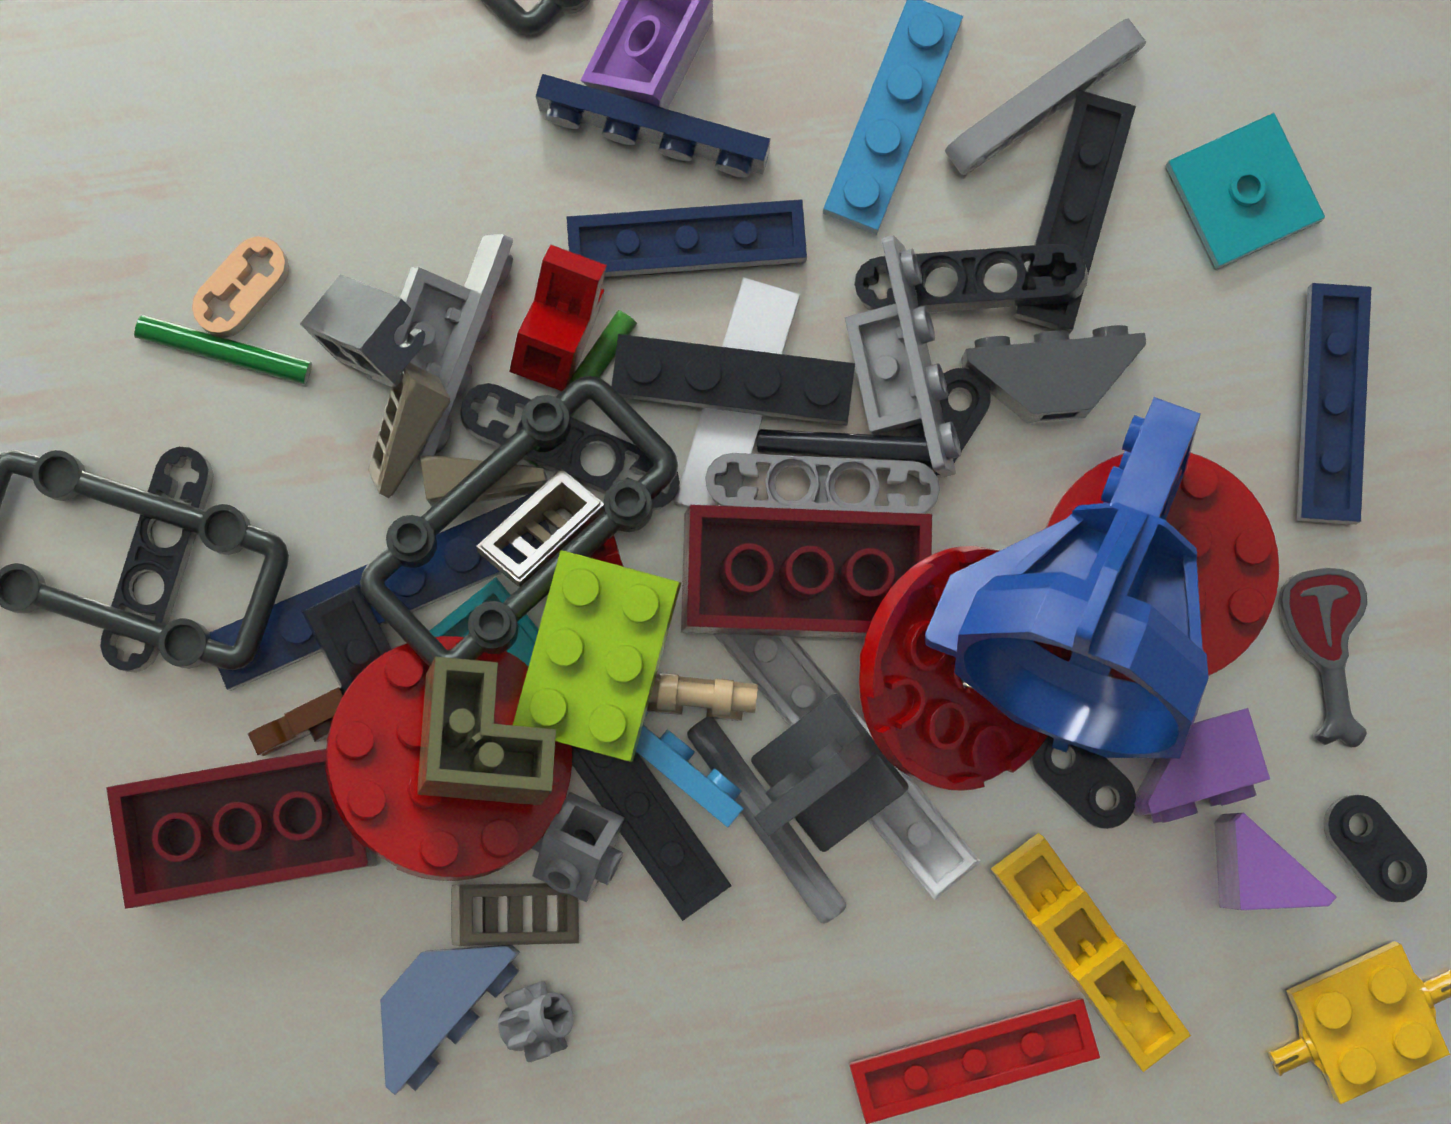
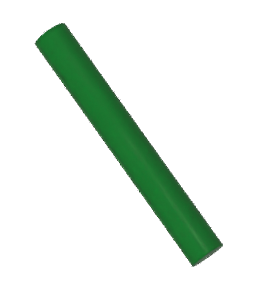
M143 315L139 316L135 326L134 337L304 385H306L310 376L312 362Z

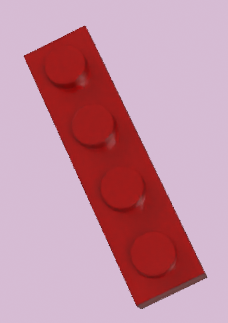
M1077 998L850 1062L849 1067L865 1123L869 1124L1099 1059L1100 1055L1084 999Z

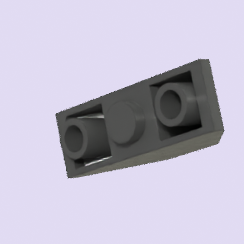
M1125 325L1096 328L1092 330L1093 337L1070 339L1068 331L1042 332L1033 336L1034 343L1013 345L1010 344V337L1008 336L985 337L974 341L975 348L965 350L961 358L962 368L973 370L988 384L990 393L1026 423L1086 418L1145 347L1146 337L1145 333L1129 334L1128 326Z

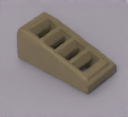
M409 363L402 371L403 379L397 387L392 385L368 469L378 493L387 498L394 495L451 402L439 377L412 363Z
M435 455L434 457L420 456L426 500L431 506H434L483 461ZM516 464L473 503L535 493L548 481L547 475L543 468Z
M561 469L476 546L477 552L520 588L604 512V503ZM563 507L573 517L566 521L556 511ZM547 520L557 531L551 535L539 523ZM527 531L542 543L537 550L521 537ZM511 544L527 559L518 565L501 550Z
M547 883L452 885V945L486 946L579 943L578 898L570 894L560 893L552 889ZM557 895V931H547L546 896ZM498 896H507V932H498ZM522 896H532V932H523ZM473 897H482L483 932H473Z

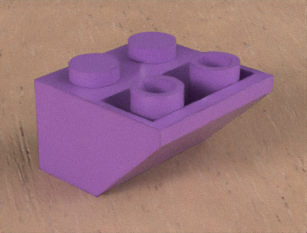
M1249 708L1194 723L1180 759L1155 758L1136 793L1134 816L1150 814L1153 823H1165L1198 813L1195 801L1205 798L1209 799L1210 806L1212 807L1220 804L1223 806L1257 796L1253 784L1270 780V776Z

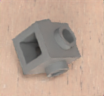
M569 792L559 814H556L544 836L532 848L539 852L532 876L547 883L552 889L560 893L570 894L587 902L598 881L608 885L620 864L623 852L615 849L624 817Z

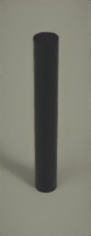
M759 429L757 434V451L759 453L931 462L926 437Z

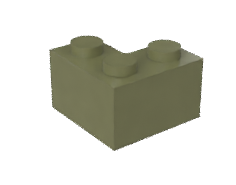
M435 656L426 673L417 795L541 805L552 792L556 729L494 724L498 662Z

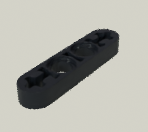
M1066 244L916 254L922 274V283L914 285L918 295V306H926L929 312L1066 303L1080 296L1086 288L1088 281V271L1084 258L1077 249ZM885 256L869 259L861 265L856 273L854 283L856 294L868 310L896 304L892 288L888 289L887 298L879 299L874 290L868 289L869 285L878 283L879 274L887 273L889 276ZM1065 260L1068 269L1076 271V274L1066 276L1065 286L1055 287L1052 278L1048 276L1033 277L1037 288L1035 290H1027L1029 278L1024 263L1033 261V268L1036 273H1048L1054 271L1056 261ZM998 263H1007L1017 270V280L1013 287L1001 293L992 292L987 289L984 284V278L988 269ZM946 267L957 273V286L946 296H933L926 291V278L933 270Z
M491 383L480 384L469 390L464 397L460 410L461 422L468 433L499 448L508 440L503 437V434L508 430L509 425L498 420H492L488 427L480 426L476 423L478 413L470 409L473 402L483 404L488 396L494 397L498 400L496 410L513 418L515 406L523 409L531 399L499 385ZM570 417L571 429L569 435L561 444L548 452H538L533 449L524 457V459L556 473L563 469L577 482L604 494L623 470L625 454L636 459L629 468L634 472L645 475L654 467V463L636 445ZM522 419L517 425L516 432L522 427ZM592 443H600L608 447L614 459L613 468L610 472L603 476H594L587 473L580 461L581 451L584 447ZM678 472L667 486L666 493L660 492L652 500L653 510H659L669 504L678 493L680 484Z
M179 446L169 449L160 457L156 464L148 492L159 496L164 493L174 499L178 481L170 477V471L173 466L182 468L186 459L192 460L191 468L199 473V478L196 483H185L180 500L185 503H192L191 506L204 510L213 483L211 464L201 453L190 447ZM140 515L111 606L124 611L127 606L142 615L156 616L154 621L167 625L197 533L182 528V536L175 545L161 548L155 545L150 535L151 526L155 519ZM147 571L156 572L164 582V592L161 598L149 605L138 603L132 591L135 579L141 573ZM103 630L100 644L102 655L109 665L125 672L145 670L154 663L159 654V647L145 643L142 654L132 653L128 662L123 661L124 651L116 647V640L122 635Z

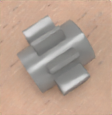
M541 981L504 996L508 1007L500 1014L498 1028L500 1036L509 1050H524L526 1061L533 1062L568 1047L564 1037L572 1029L573 1013L570 1004L562 994L556 992L547 993L546 984Z

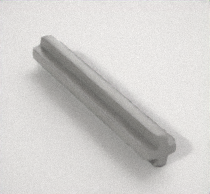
M706 717L691 727L687 732L689 740L711 770L715 768L742 790L735 800L745 808L742 814L816 918L824 924L841 914L846 909V902L789 822L771 836H768L754 817L772 802L765 794L766 790L716 720Z

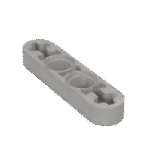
M1129 18L1124 19L967 129L947 146L945 153L962 175L968 174L1075 99L1079 90L1086 91L1127 62L1145 46V39Z
M729 453L716 458L708 467L705 477L709 494L721 506L926 514L936 504L940 491L939 480L934 471L927 465L915 461ZM729 465H738L742 476L759 478L757 466L770 465L765 480L769 499L755 500L759 489L758 487L748 486L740 487L737 497H727L725 487L716 485L717 476L727 475ZM789 467L801 468L810 478L809 491L803 498L795 501L783 499L779 496L775 487L776 478L779 473ZM857 470L867 476L870 482V491L863 501L854 504L846 503L836 494V480L845 471ZM876 471H890L887 484H903L907 480V474H919L920 484L930 487V495L920 496L917 506L906 505L905 495L886 493L889 505L876 506L875 502L880 488Z

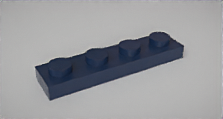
M542 74L537 89L536 100L539 111L545 112V118L556 125L570 129H579L580 123L603 129L602 135L618 143L635 145L637 139L660 145L658 149L660 153L677 160L692 161L694 155L716 161L715 167L718 170L733 176L749 177L750 171L762 175L764 173L770 153V138L546 74Z
M802 199L566 216L569 251L607 265L604 277L801 263L807 261Z
M1312 283L1308 286L1297 521L1355 525L1361 522L1372 287L1324 283Z

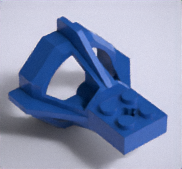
M1154 397L1146 417L1142 418L1134 415L1122 446V450L1125 451L1119 468L1113 466L1101 497L1103 503L1078 505L1066 519L951 574L926 630V645L956 657L954 673L1015 723L1053 737L1052 748L1067 753L1070 744L1106 758L1180 759L1197 716L1209 675L1207 654L1202 648L1197 548L1170 525L1166 519L1187 469L1201 413ZM1034 641L1073 651L1070 661L1068 662L1052 654ZM1111 668L1124 674L1125 676L1129 677L1135 682L1123 681L1108 677Z

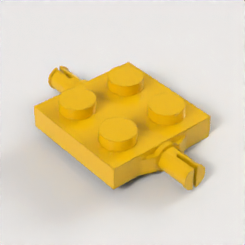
M1393 941L1286 990L1298 1017L1300 1039L1273 1052H1268L1269 1058L1273 1062L1272 1065L1279 1076L1311 1061L1323 1073L1336 1102L1343 1104L1450 1055L1436 1023L1434 1004L1451 997V970L1423 982L1414 973L1401 943Z

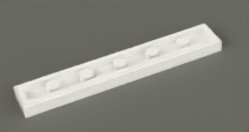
M713 634L754 684H758L760 692L790 727L829 696L838 694L871 736L867 724L793 636ZM898 770L908 783V790L868 821L930 896L936 900L981 861L913 779Z

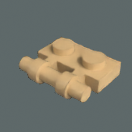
M660 673L656 675L647 711L682 715L683 706L707 708L706 717L742 721L743 712L755 713L758 684L734 682V680L718 678L711 680L681 677L678 674Z

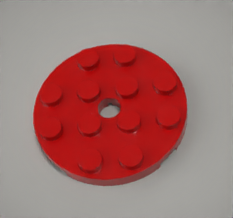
M1191 453L1187 469L1166 521L1197 548L1202 648L1207 654L1208 675L1210 676L1225 668L1244 653L1266 624L1277 594L1279 557L1275 535L1269 519L1253 493L1241 480L1224 467L1203 456ZM1123 454L1098 464L1079 478L1062 496L1052 511L1045 529L1069 517L1078 505L1103 503L1101 497L1113 466L1119 468ZM1111 668L1109 674L1110 677L1123 681L1135 682L1134 680L1130 679L1124 674Z
M959 546L949 548L921 560L910 568L889 589L871 621L860 653L859 688L862 711L869 732L879 750L891 764L909 777L947 790L964 791L985 787V781L998 776L1004 771L1014 773L1035 754L1048 736L1012 721L966 682H961L960 677L954 673L956 657L930 648L925 643L926 630L950 575L999 551L986 547ZM1034 641L1052 654L1068 662L1070 661V650Z
M439 636L435 638L447 650H451L464 637ZM406 643L384 653L370 663L350 684L340 700L331 722L326 745V774L331 797L337 812L355 839L364 848L367 846L380 858L396 866V869L416 877L438 881H460L489 875L514 863L532 849L544 836L556 814H559L570 784L571 745L555 741L552 792L541 805L417 795L426 673L429 666ZM507 651L499 654L484 652L476 660L498 662L494 724L513 725L529 666Z

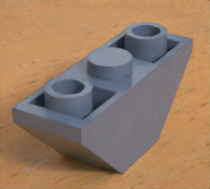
M494 945L427 950L417 956L380 999L385 1086L388 1090L396 1095L406 1084L414 1091L423 1084L439 1065V1062L431 1056L446 1038L456 1045L479 1018L471 1010L487 991L496 998L520 971L512 964L513 960L520 953L518 949L513 945Z

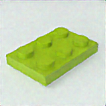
M560 550L513 726L556 729L555 741L632 762L645 720L681 582Z

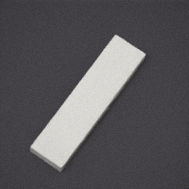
M743 277L722 347L782 354L800 294ZM703 408L674 504L686 508L690 504L721 506L713 500L707 490L705 481L707 469L716 458L723 454H752L763 415ZM729 465L727 475L717 476L716 485L725 487L727 497H737L738 490L742 487L745 476L740 474L738 465Z

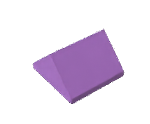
M621 0L580 81L591 88L668 109L713 21V0Z
M1245 813L1222 814L1215 821L1220 908L1257 910L1329 906L1337 898Z

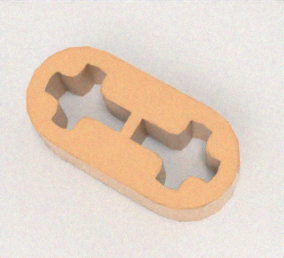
M256 236L246 239L236 247L199 288L193 298L192 310L194 318L206 332L222 338L236 335L246 327L282 287L288 277L289 263L287 256L278 244L267 237ZM269 252L273 255L269 260L270 265L274 269L272 274L266 277L258 273L244 286L242 282L252 272V267L248 263L250 256L255 253L263 258ZM238 289L240 292L229 305L235 313L233 317L228 321L218 317L213 322H210L209 319L212 317L213 311L208 306L209 302L215 297L225 301Z

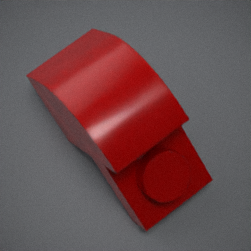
M550 244L542 260L534 301L517 333L509 372L563 391L568 386L582 357L604 294V289H601L607 265Z

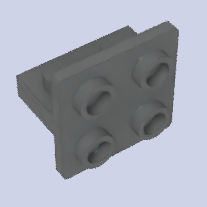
M838 694L829 696L751 758L752 764L771 787L765 794L772 802L754 817L766 834L771 836L795 818L822 852H826L902 796L909 788L905 779L882 754L873 738Z

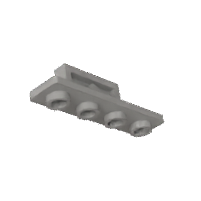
M504 234L485 235L482 238L464 286L420 267L410 268L400 298L411 308V311L404 324L396 329L394 340L397 345H400L407 340L409 333L415 328L425 331L426 335L423 346L410 363L438 376L451 401L416 457L418 460H420V456L434 457L435 453H439L444 448L449 438L452 426L451 421L448 420L455 398L460 397L469 384L472 366L468 363L476 342H480L485 337L490 327L492 311L488 308L495 289L502 286L512 267L513 258L509 252L513 238ZM370 376L371 379L392 387V384Z
M893 235L883 238L882 244L896 304L845 317L869 431L874 435L923 423L933 470L941 476L947 477L956 474L953 458L961 456L959 438L953 422H944L940 400L948 398L947 385L940 364H931L927 343L935 341L934 327L928 308L926 306H918L914 285L922 283L920 265L914 249L906 250L905 246Z

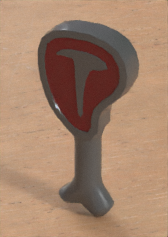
M1320 568L1304 571L1290 577L1280 588L1278 605L1283 627L1291 643L1305 659L1314 664L1321 672L1327 715L1323 726L1314 734V739L1323 745L1341 740L1349 747H1357L1364 741L1367 732L1354 719L1351 713L1345 667L1349 657V635L1364 616L1367 607V592L1363 582L1354 573L1344 569Z

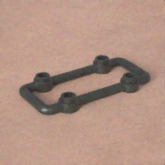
M593 376L580 377L568 385L556 397L541 395L530 400L523 408L521 416L522 427L421 517L415 515L402 516L395 520L388 528L386 535L387 547L363 570L360 580L361 592L369 604L429 667L435 656L476 660L484 652L499 654L510 649L518 637V621L549 594L560 551L503 603L489 601L477 606L469 617V634L451 650H447L385 585V581L402 566L417 568L428 563L433 558L437 549L436 535L536 446L551 448L561 444L567 438L571 429L570 416L586 401L592 400L654 463V467L638 481L625 479L611 485L605 493L603 501L604 512L562 550L590 557L617 531L634 532L640 530L651 519L653 512L652 500L676 476L678 469L677 456L662 437L603 379Z
M10 450L0 454V507L11 476L18 474L33 479L36 488L42 494L54 500L66 501L73 499L79 494L198 533L204 545L219 554L231 555L240 552L244 548L265 556L234 646L211 640L207 629L190 619L180 618L166 625L48 586L40 572L19 563L9 564L0 570V606L2 608L23 614L32 612L36 608H41L159 647L162 657L168 663L180 668L190 669L200 666L204 662L222 669L236 670L245 667L253 661L261 644L288 566V550L286 544L279 536L270 531L251 526L247 516L231 505L219 504L205 511L88 473L79 459L65 451H49L41 457L17 450Z

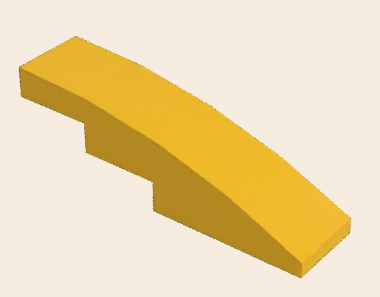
M1040 833L1034 835L991 868L1052 954L1143 1072L1191 1036L1127 944L1117 936L1090 896L1077 884L1048 841Z

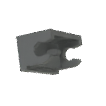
M341 274L300 323L337 361L396 387L403 379L402 371L423 346L426 335L425 331L415 328L409 333L404 343L397 345L394 340L395 331L400 325L404 324L411 308L402 298Z

